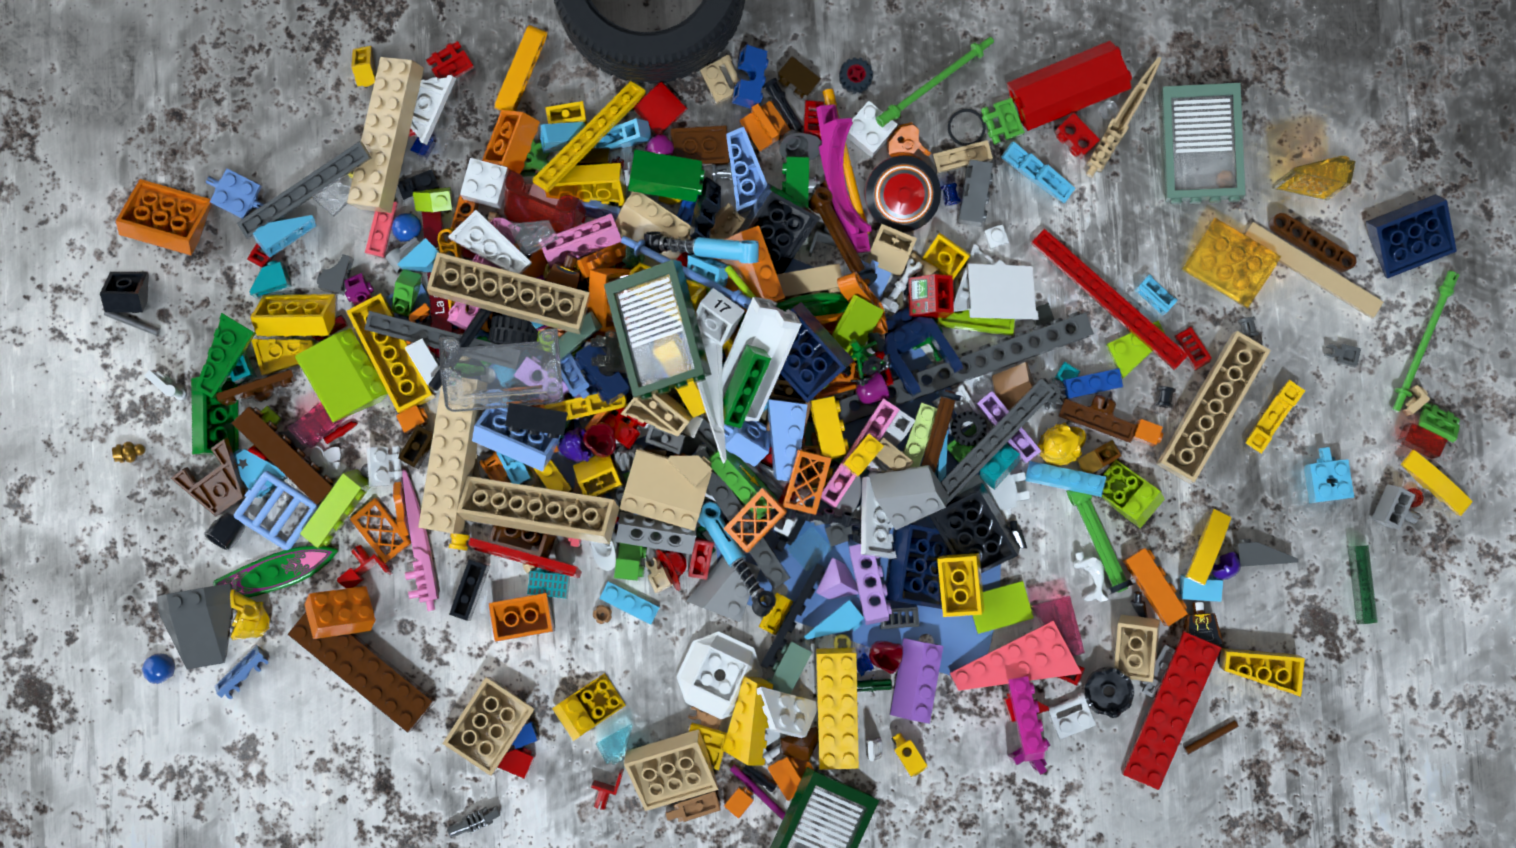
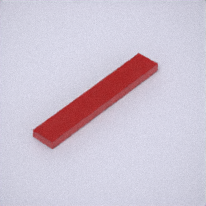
M470 538L468 542L473 550L574 578H580L582 573L577 566L474 538Z

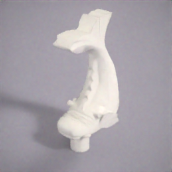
M1082 551L1076 552L1077 561L1073 562V567L1077 569L1084 568L1090 572L1096 584L1095 590L1085 594L1082 599L1086 601L1097 599L1100 602L1109 600L1102 592L1104 569L1101 561L1094 556L1084 558Z

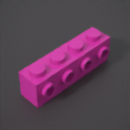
M1028 676L1009 679L1008 689L1024 761L1044 759L1045 751L1048 750L1046 738L1042 739L1041 732L1044 731L1042 720L1037 719L1036 713H1039L1038 702L1033 701L1032 694H1035L1033 682L1029 683Z

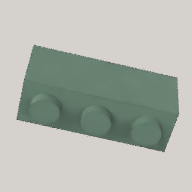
M792 641L790 644L786 643L782 649L781 654L784 656L781 661H776L772 669L775 672L772 679L767 678L766 680L773 684V690L791 694L812 654L811 651Z

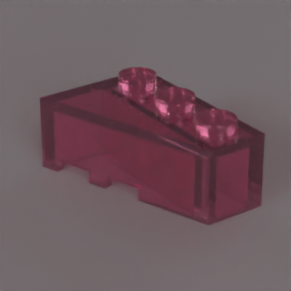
M320 403L290 425L288 429L303 446L313 448L347 417L333 423L324 406Z
M1070 596L1030 605L1042 626L1053 620L1055 621L1073 656L1085 653Z

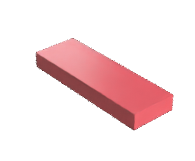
M397 202L393 203L391 213L375 211L365 249L366 254L385 258L391 227L398 206Z

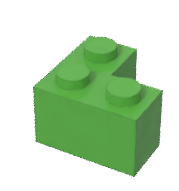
M619 543L614 578L640 581V577H644L645 573L642 558H646L647 547Z

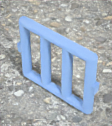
M264 471L253 488H249L245 494L246 498L234 513V518L282 549L289 550L298 540L301 531L320 505H316L309 497L269 471ZM268 480L276 485L277 488L256 518L251 520L243 514ZM285 491L294 498L273 528L268 531L260 524ZM302 502L310 507V509L286 542L276 535L298 504Z

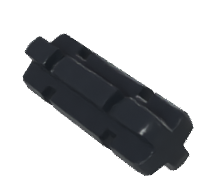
M745 764L742 771L745 774L751 775L753 780L765 786L768 791L773 792L777 787L775 781L769 780L768 776L757 768L754 769V766Z

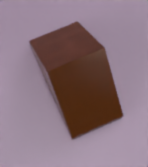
M810 728L807 736L803 738L790 735L781 738L782 755L809 762L818 743V728Z

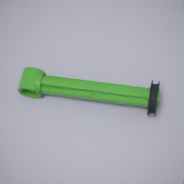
M1066 490L1071 504L1074 507L1076 506L1110 579L1112 587L1108 588L1111 591L1110 594L1128 589L1129 586L1135 583H1132L1131 579L1126 580L1090 501L1092 495Z

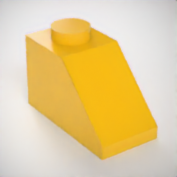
M371 46L355 48L352 51L351 68L357 87H368L375 82L376 68Z

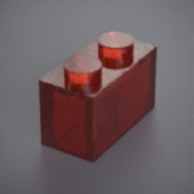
M1414 423L1404 425L1397 442L1433 459L1441 456L1447 439Z

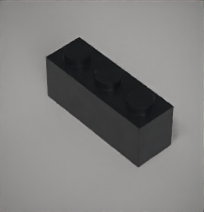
M509 403L505 426L509 427L508 431L520 432V429H526L528 434L539 436L540 432L548 433L547 437L559 439V435L564 436L568 412Z
M468 559L449 615L471 621L490 568L489 565Z

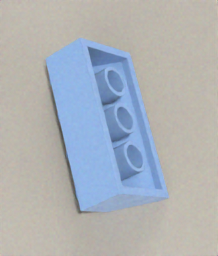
M491 401L474 426L472 441L543 471L550 461L559 439L547 437L548 433L540 432L539 436L528 434L526 429H520V432L508 431L509 427L505 426L508 408Z

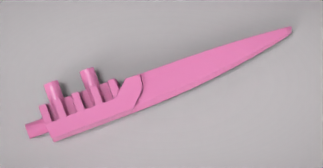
M402 469L413 555L417 559V561L412 562L414 571L405 572L406 580L416 578L418 589L408 591L409 599L419 597V602H426L427 610L433 611L435 610L434 600L439 599L430 544L426 529L418 528L421 513L420 506L408 473Z

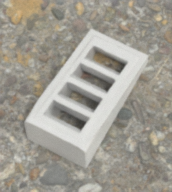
M881 738L866 739V754L869 761H875L882 757Z

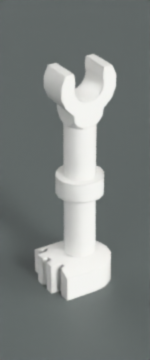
M913 259L908 260L905 274L900 281L895 283V288L889 297H883L881 300L884 308L896 313L899 305L894 301L901 291L906 289L908 279L922 270L923 266L920 262H917L915 265Z

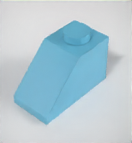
M425 238L397 265L402 270L405 269L411 272H432L438 251Z

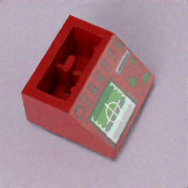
M933 274L908 279L909 316L946 318L954 313L953 275Z

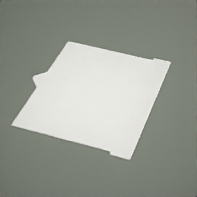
M1001 260L994 265L968 264L971 309H969L970 318L1038 320L1032 266L1006 265Z

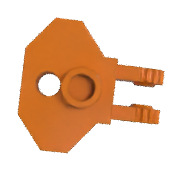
M912 122L899 125L887 140V152L891 157L905 155L922 160L914 154L917 149H920L927 156L931 154L929 150L921 145L919 129Z

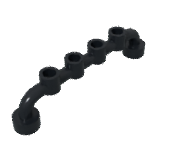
M775 508L770 510V519H773L779 513ZM785 508L787 513L784 517L789 519L796 517L803 518L809 522L817 520L825 524L838 523L845 527L857 526L859 530L854 531L852 539L856 543L861 544V520L853 518V513L849 511H843L842 515L838 516L834 515V510L825 508L823 513H816L814 515ZM760 522L759 524L761 529L767 526V522ZM775 525L769 531H773Z

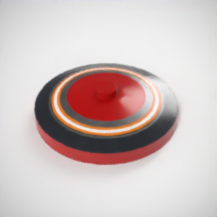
M894 156L882 161L873 169L865 186L866 206L874 220L880 225H886L900 232L917 230L926 225L937 212L941 200V187L936 173L927 163L912 156Z

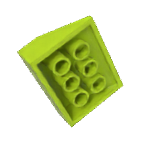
M351 328L336 333L295 356L333 423L382 402L388 395L380 377Z

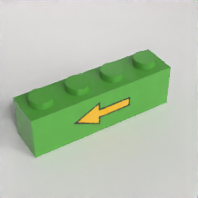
M717 450L708 459L712 464L710 467L745 505L763 487L778 501L775 495L737 455L726 450V461L723 464ZM762 496L756 503L757 505H767V500ZM757 508V518L760 519L767 513V508Z

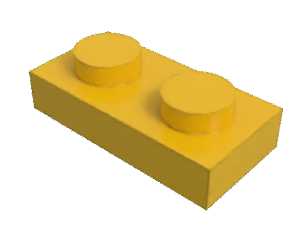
M779 593L775 595V606L767 616L763 617L758 626L773 635H776L794 602Z

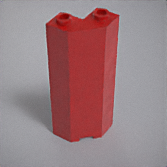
M1107 41L1007 82L1010 98H1012L1013 103L1018 108L1021 124L1029 131L1132 89L1130 82L1132 75L1124 63L1120 48L1111 41Z

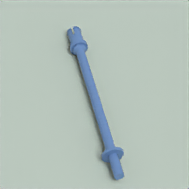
M623 236L621 239V243L634 249V255L636 256L642 253L660 263L671 260L646 247L643 239L639 242ZM682 265L685 276L710 289H716L724 296L730 298L733 303L748 310L752 299L745 296L742 291L737 290L733 292Z

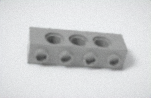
M620 512L615 542L692 554L697 525L695 531L642 515Z

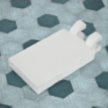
M1025 472L1012 475L1009 473L995 490L982 481L980 475H976L956 494L958 496L964 491L983 483L999 511L1017 507L1016 501L1030 499L1029 491L1017 493L1015 482L1026 480Z

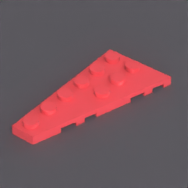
M1053 620L950 672V675L960 691L1008 684L1009 679L1026 676L1031 681L1081 674L1082 671Z

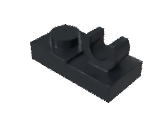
M432 169L398 182V188L403 201L412 199L414 191L440 188Z

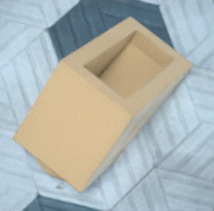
M670 456L667 459L695 488L712 471L710 467L712 465L711 462L704 456L702 458L699 456Z

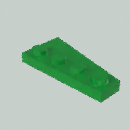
M223 313L220 315V322L215 330L213 343L209 347L208 357L203 365L196 389L212 399H215L216 394L219 393L256 334Z

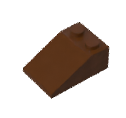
M494 525L488 542L549 559L556 535Z

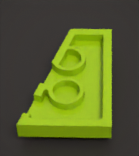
M1159 320L1154 322L1153 324L1165 334ZM1133 333L1106 344L1117 369L1120 368L1122 379L1152 352Z

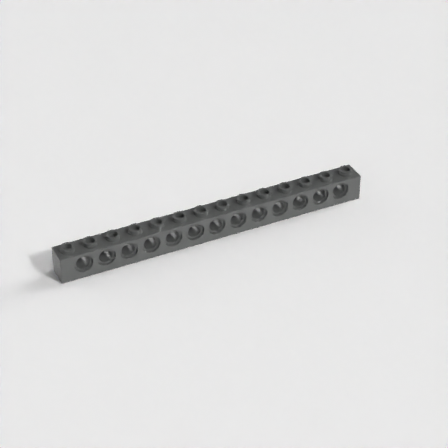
M1078 311L1068 315L1069 319L1062 321V318L1051 321L1049 326L1044 327V324L1034 327L1032 332H1019L1015 334L1016 338L1009 340L1008 337L998 340L996 345L991 346L989 343L979 347L980 350L974 353L972 350L961 353L962 357L959 359L961 363L967 366L966 372L958 371L954 374L949 363L945 361L940 365L936 363L925 366L926 370L920 372L918 369L910 371L921 389V392L913 397L904 390L903 383L899 377H893L894 384L887 387L895 391V397L885 400L894 406H898L1091 337L1094 333L1086 312L1080 314ZM1066 325L1073 326V334H1069L1066 332ZM1048 331H1053L1056 334L1055 340L1048 338ZM1031 337L1036 338L1038 346H1032L1029 343V339ZM1012 344L1020 346L1021 350L1019 353L1012 351ZM995 350L1001 351L1003 354L1002 359H996L993 352ZM982 357L985 360V364L983 366L977 365L975 358ZM942 369L947 370L949 378H941L939 371ZM923 376L930 377L931 384L924 385L921 378ZM856 391L853 392V396L848 398L846 395L836 398V401L839 400L841 409L840 414H838L839 420H843L845 425L870 416L881 401L874 405L864 404L859 400ZM852 401L857 402L860 406L859 410L852 411L849 408V403Z

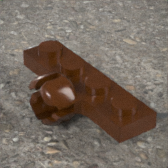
M288 370L263 379H256L251 383L217 393L216 395L218 401L225 405L235 404L236 400L242 398H253L257 402L268 401L272 397L274 388L291 386L294 381H297V378L292 370Z
M1096 395L1090 406L1064 398L1058 417L1131 443L1138 426L1115 417L1113 412L1116 402L1110 398L1106 399L1102 395Z

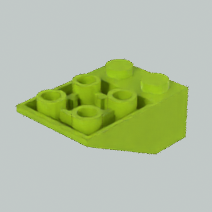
M1117 460L1103 474L1106 477V482L1101 498L1139 528L1145 524L1165 500L1159 489Z

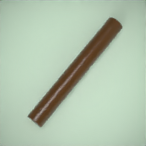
M1234 720L1188 745L1184 750L1189 755L1238 728L1239 725Z

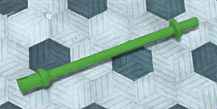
M988 37L980 44L972 43L971 51L899 104L888 106L885 112L875 118L877 124L883 128L893 119H898L903 109L975 56L982 58L984 56L983 50L994 43L993 38Z
M1447 271L1442 286H1439L1440 297L1402 387L1395 389L1398 397L1393 406V411L1400 412L1405 398L1412 397V393L1409 391L1447 298L1455 292L1453 289L1460 276L1456 272Z

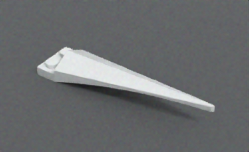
M681 322L685 349L692 369H695L689 345L687 342L686 334L684 331L683 323ZM700 331L712 375L705 377V381L698 382L697 386L721 460L724 464L726 461L723 416L722 346Z

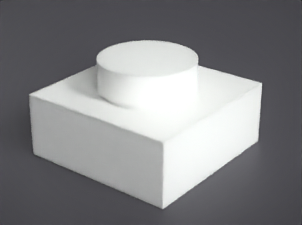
M1003 224L984 231L990 249L1009 243Z

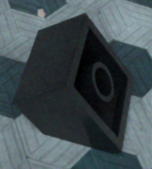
M110 272L100 292L104 312L143 313L148 302V272Z

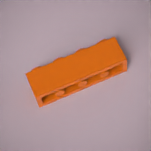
M1141 548L1122 561L1162 624L1170 626L1188 614L1186 612L1187 607L1183 600L1178 599L1175 595L1176 589L1164 578L1166 576L1164 570L1160 566L1157 567L1153 561L1155 560L1153 553L1150 550H1146V548Z

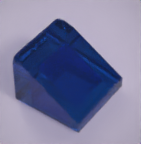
M417 137L410 151L427 160L436 143L434 140L429 139L426 145Z

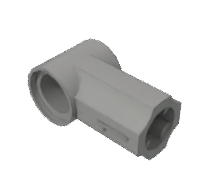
M416 237L401 248H396L386 255V260L396 273L403 271L397 264L420 244Z

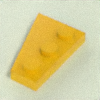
M252 339L262 376L299 365L295 356L314 346L312 340Z

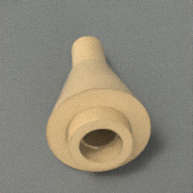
M915 252L910 255L909 258L913 259L915 264L917 262L922 264L923 267L920 271L922 276L939 274V268L922 260Z

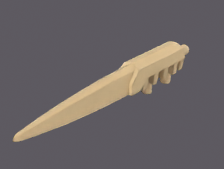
M1161 57L1157 58L1126 100L1117 117L1111 120L1104 136L1087 162V166L1090 167L1086 173L1088 177L1093 178L1096 171L1102 172L1120 140L1129 127L1127 125L1141 103L1157 71Z

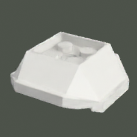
M716 632L692 642L676 677L687 704L719 719H723L733 715L743 677L762 678L763 672L753 647L721 632ZM719 669L723 670L726 674L725 679L722 681H717L714 677L715 671Z

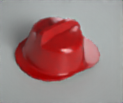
M656 550L660 563L663 567L667 568L674 588L680 591L678 578L685 572L687 566L684 555L680 552Z

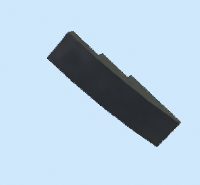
M708 177L703 181L702 193L698 195L690 229V237L693 239L698 237L710 238V230L715 226V214L721 207V186Z

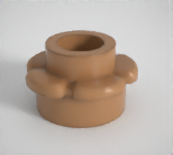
M599 605L593 612V618L599 624L608 623L612 618V611L608 606Z

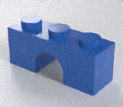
M746 45L740 51L737 69L745 71L749 75L750 81L741 79L734 86L733 104L751 109L757 103H761L763 98L761 90L766 80L764 71L769 61L767 59L768 51Z

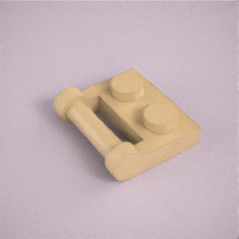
M726 55L700 70L716 104L733 97L734 88L730 89L720 69L721 67H726L734 85L740 81L730 55Z

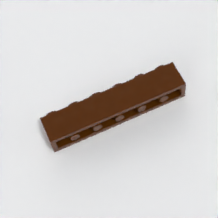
M248 406L232 424L316 505L320 504L333 488L334 481L328 475L323 476L319 472L320 467L313 461L309 462L304 458L306 454L300 448L295 449L291 445L292 440L285 434L281 435L276 431L278 427L271 420L267 422L262 417L264 413L259 408Z

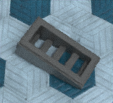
M918 607L891 609L890 624H887V621L880 622V629L919 627ZM910 611H913V623L909 621ZM895 612L898 615V624H894ZM901 612H905L906 623L903 624Z

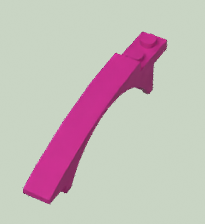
M836 105L818 106L816 110L823 144L819 146L825 179L833 195L832 202L835 212L856 252H870L867 232L872 231L871 225L866 223L854 209L844 179V148L847 135L853 124L852 118L838 119Z

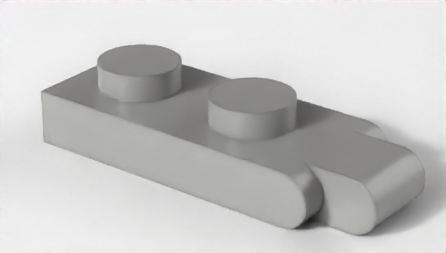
M1165 644L1156 657L1153 682H1142L1145 684L1142 692L1151 698L1158 691L1175 652L1174 649Z

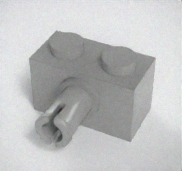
M1387 484L1372 520L1386 527L1400 530L1404 519L1415 524L1418 520L1413 517L1419 518L1420 515L1409 509L1415 494L1401 487Z

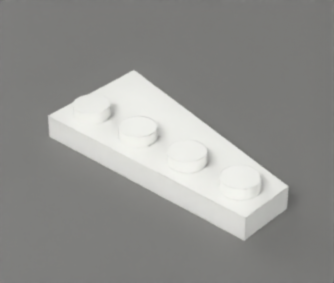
M477 210L448 236L452 241L504 270L522 274L532 264Z
M863 477L861 554L894 559L896 558V552L892 550L891 542L894 541L892 534L889 533L888 522L890 521L875 499L870 478Z

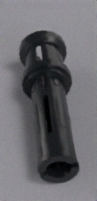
M777 78L769 80L762 88L766 89L771 97L770 101L777 105L790 128L800 131L804 126L786 100L785 91H782L779 87Z

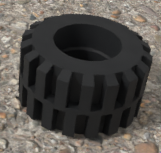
M497 315L492 317L488 340L491 343L510 348L532 350L536 348L539 330L537 331L530 321L512 316Z

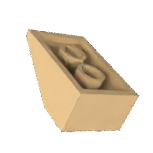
M1122 614L1120 616L1117 628L1115 668L1124 671L1132 680L1153 682L1160 629L1159 619Z

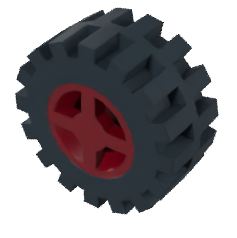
M853 57L852 60L848 59L846 63L842 64L839 72V81L843 89H846L849 93L851 91L853 94H856V92L860 94L870 87L873 80V70L868 61H863V58L856 59V57Z

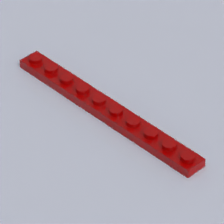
M1045 228L1031 242L1039 252L1174 371L1188 357L1185 351Z

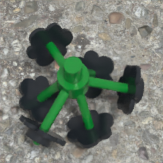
M877 332L868 333L869 340L866 346L860 345L856 339L850 342L853 348V355L851 357L853 359L856 358L855 370L859 372V377L851 379V382H857V385L864 386V384L868 383V380L873 378V376H864L863 374L868 373L872 375L876 371L880 374L881 371H886L890 367L889 353L881 359L867 351L869 348L875 353L884 350L885 341ZM846 367L841 374L851 375V367Z

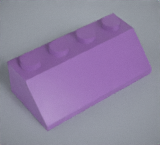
M903 638V658L897 671L890 715L930 724L944 646Z

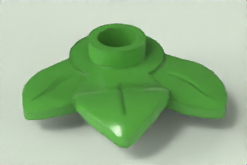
M534 139L531 144V150L526 157L530 158L531 162L525 161L523 169L541 171L549 163L546 158L550 153L543 154L541 143L536 144Z

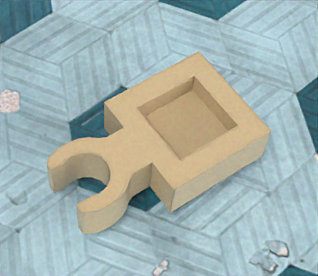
M653 557L654 566H652L650 561H646L645 564L652 573L648 575V579L654 592L660 593L674 585L667 568L660 567L659 558Z

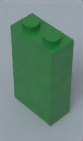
M634 150L628 191L696 202L697 195L702 193L703 184L699 182L704 179L705 169H701L702 161Z

